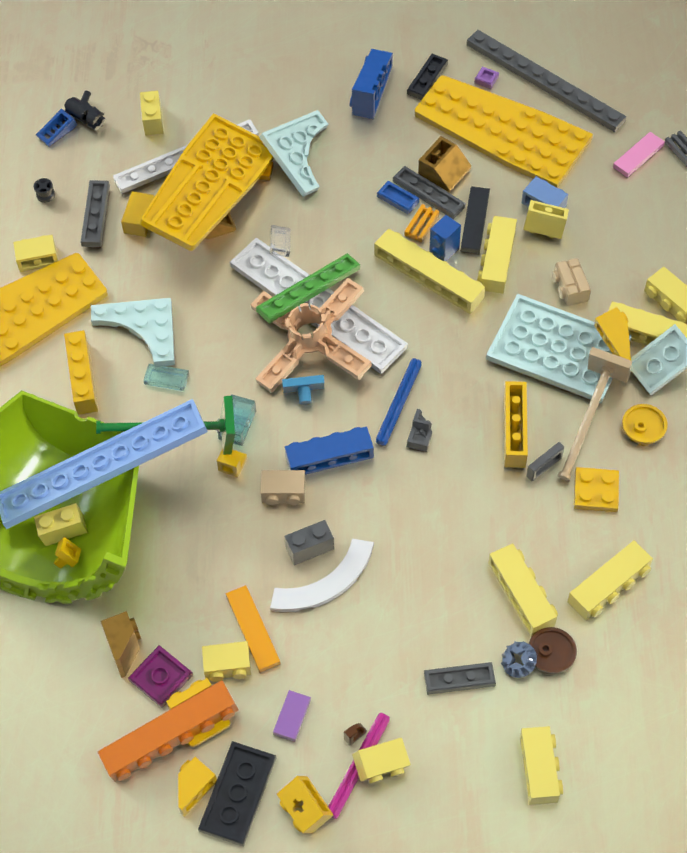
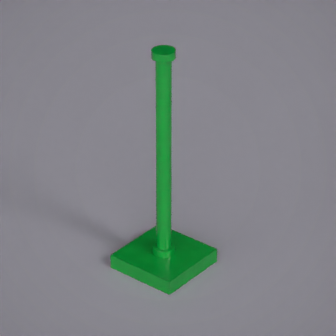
M224 396L221 419L219 421L203 422L207 430H219L222 433L223 455H232L235 438L232 396ZM96 421V434H101V432L127 431L143 422L101 423V421Z

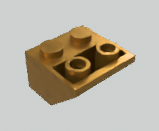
M442 136L419 159L418 164L419 175L448 192L471 169V164L457 144Z

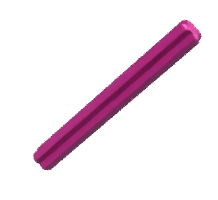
M384 713L377 715L359 750L378 744L390 721L388 715ZM354 760L328 806L333 813L331 818H338L359 779Z

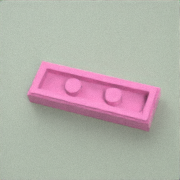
M649 132L614 162L613 168L628 178L664 146L665 141Z

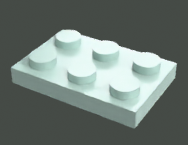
M676 324L631 357V371L650 395H653L687 369V338Z

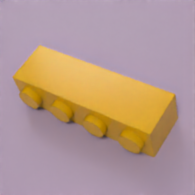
M85 331L65 333L69 374L76 412L78 415L98 412L89 346Z
M505 381L504 467L526 468L528 457L527 382Z

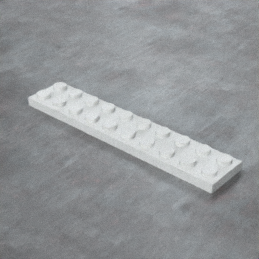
M255 238L230 261V267L272 297L309 276L308 273L258 238ZM328 288L305 303L309 304L310 310H312L310 304L320 308L334 292ZM353 305L339 320L333 321L331 324L332 336L370 360L371 367L380 374L408 348V343ZM310 323L316 328L320 326V324Z

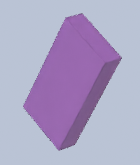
M289 690L273 730V735L295 742L311 697Z

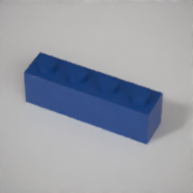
M367 426L362 428L355 427L350 431L335 432L329 436L314 437L308 441L293 442L288 446H284L289 470H305V475L374 458V447Z

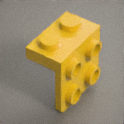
M208 678L197 680L187 690L171 695L169 700L166 701L168 709L171 710L211 687L212 685ZM221 720L214 724L210 731L200 732L195 735L193 740L188 743L189 746L196 747L229 728L230 720Z

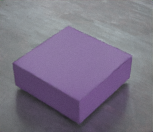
M482 66L475 77L474 83L491 89L499 77V72Z

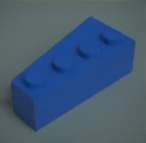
M371 49L369 55H366L364 65L352 88L350 99L352 115L374 119L393 66V53Z

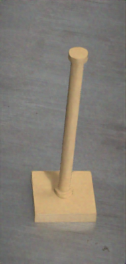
M595 347L591 348L587 369L600 373L601 376L563 470L558 474L559 478L570 481L571 470L609 377L627 383L632 367L631 360Z

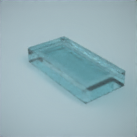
M148 364L143 381L145 385L184 391L189 370L167 366L154 367V364Z

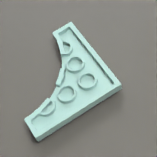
M318 110L265 131L259 137L302 197L317 191L320 187L307 162L311 140L329 125Z
M171 298L91 305L92 326H122L127 328L130 333L143 339L148 345V349L153 357L154 367L175 365Z

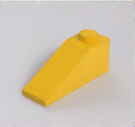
M615 307L596 317L594 327L611 353L631 360L628 331L629 321L626 314L620 312L618 307Z

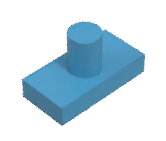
M324 375L282 379L283 393L298 392L299 404L312 403L310 390L324 389Z

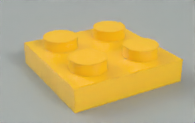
M576 467L574 509L618 512L619 470Z

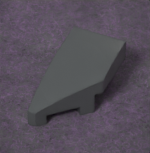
M420 409L416 410L406 447L427 452L432 437V423L429 420L426 421Z

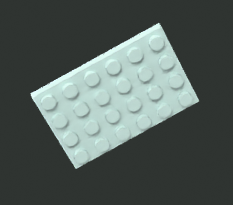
M517 294L486 354V360L591 400L601 374L587 369L590 350L592 347L609 353L611 351L594 327L595 322ZM609 377L599 403L602 404L613 378Z

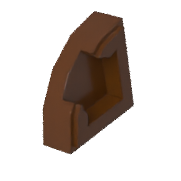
M357 723L344 731V740L348 745H352L367 730L361 723Z

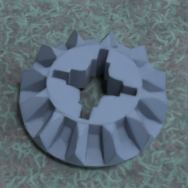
M514 641L513 644L506 646L507 649L502 653L501 664L505 672L510 676L523 678L534 670L537 663V655L530 644L524 641ZM514 653L521 656V660L524 665L519 664L517 662L514 663L516 660L514 657Z

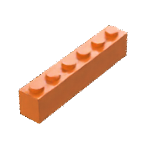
M221 680L97 752L109 776L115 782L117 780L122 781L128 778L131 772L136 769L149 766L155 758L170 754L174 747L189 743L200 732L210 731L214 724L221 720H229L239 709Z

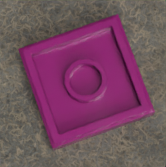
M158 645L128 677V680L158 706L163 708L170 696L178 692L193 676V672Z

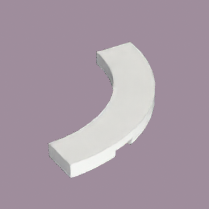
M352 539L349 550L339 566L329 575L315 583L298 588H274L270 611L297 612L301 609L319 607L339 597L357 581L363 569L366 568L372 554L374 542Z

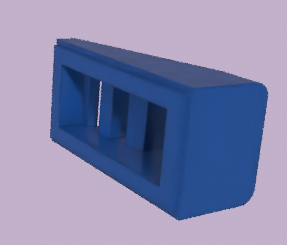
M61 108L36 136L47 146H51L72 131L78 124L74 118ZM48 134L51 137L47 139L44 135Z

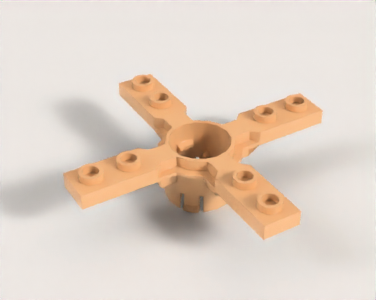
M347 278L320 308L310 304L312 309L310 310L309 304L303 303L300 304L301 311L297 306L273 321L272 323L281 329L285 328L288 330L289 342L256 377V382L273 393L282 383V379H286L299 364V359L304 353L316 351L321 352L327 356L329 361L360 380L372 366L371 361L333 337L331 324L333 321L339 320L363 294V287ZM263 291L251 304V308L256 311L257 306L269 300L272 296ZM305 324H320L313 332L314 338H312L311 333L302 334V339L301 334L297 332Z

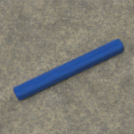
M411 359L376 437L377 444L382 446L387 444L422 366L421 360Z

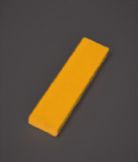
M245 585L226 593L227 600L245 641H248L249 650L259 673L280 665V659L247 586Z

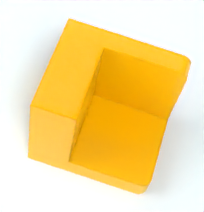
M222 448L216 460L218 471L238 477L247 460V454L232 449V455H223Z

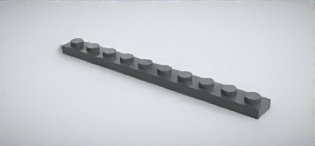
M477 30L467 39L469 47L611 131L616 132L625 123L627 116L482 31Z

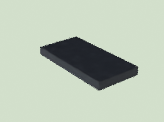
M232 741L198 831L244 847L274 767L276 755Z

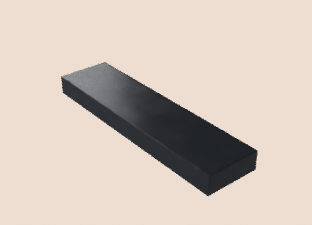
M474 186L470 188L460 252L480 254L490 188Z

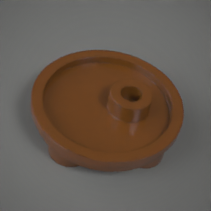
M555 627L540 629L529 641L537 655L535 668L538 671L550 674L561 673L568 670L576 659L577 648L575 641L562 629Z

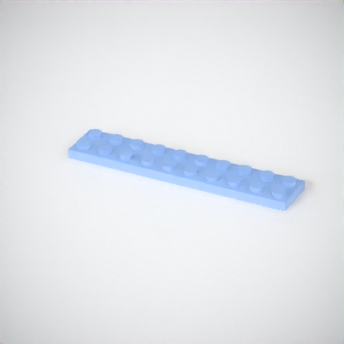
M191 399L0 491V516L3 525L8 529L207 433L208 431L194 400Z

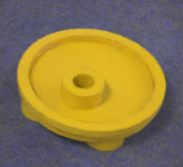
M637 404L630 407L622 419V429L625 434L641 446H648L659 441L667 431L668 423L665 415L657 407L649 404Z

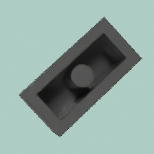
M325 520L284 536L287 552L294 565L334 550V537Z

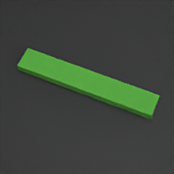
M347 253L256 307V312L270 324L297 306H300V304L305 303L360 270V264Z

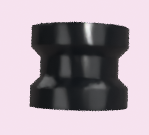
M41 178L34 183L33 187L38 201L47 203L55 198V191L51 180Z

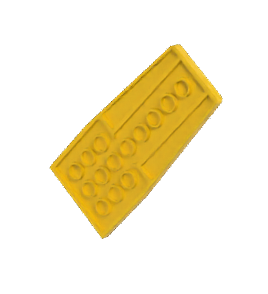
M444 75L437 79L415 108V117L497 162L533 179L536 176L557 188L593 137L592 133L543 111Z
M213 113L187 145L141 217V226L189 251H193L255 185L274 157L259 136Z
M79 253L69 255L0 288V367L91 308V305L97 304L108 296L106 287Z

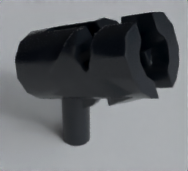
M84 91L81 100L76 97L69 98L64 105L66 113L85 125L88 123L87 126L95 131L102 127L105 121L104 113L88 103L91 96L89 91Z

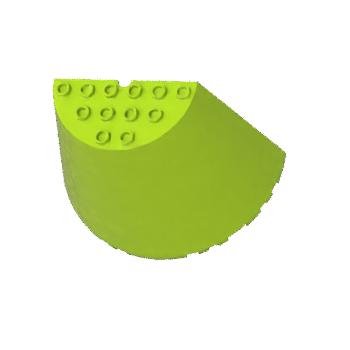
M21 390L0 407V491L125 431L96 434V421L99 420L89 416L86 419L80 418L74 410ZM139 466L35 515L38 516L77 503L83 513L88 533L68 539L82 549L78 563L74 567L66 564L60 569L54 564V561L58 558L55 555L58 543L49 546L44 545L38 536L35 516L8 529L3 525L0 516V589L31 600H35L36 596L46 598V603L58 601L63 604H72L73 600L86 598L88 601L100 597L102 592L110 591L113 585L120 580L127 565Z

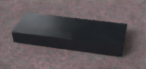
M432 53L408 87L407 94L422 100L448 65V59Z

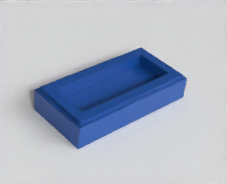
M387 181L377 192L379 199L406 214H409L419 203L417 196L390 181Z

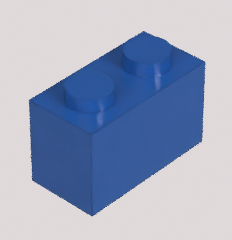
M447 215L439 220L430 229L429 252L442 261H447L460 248L461 225Z

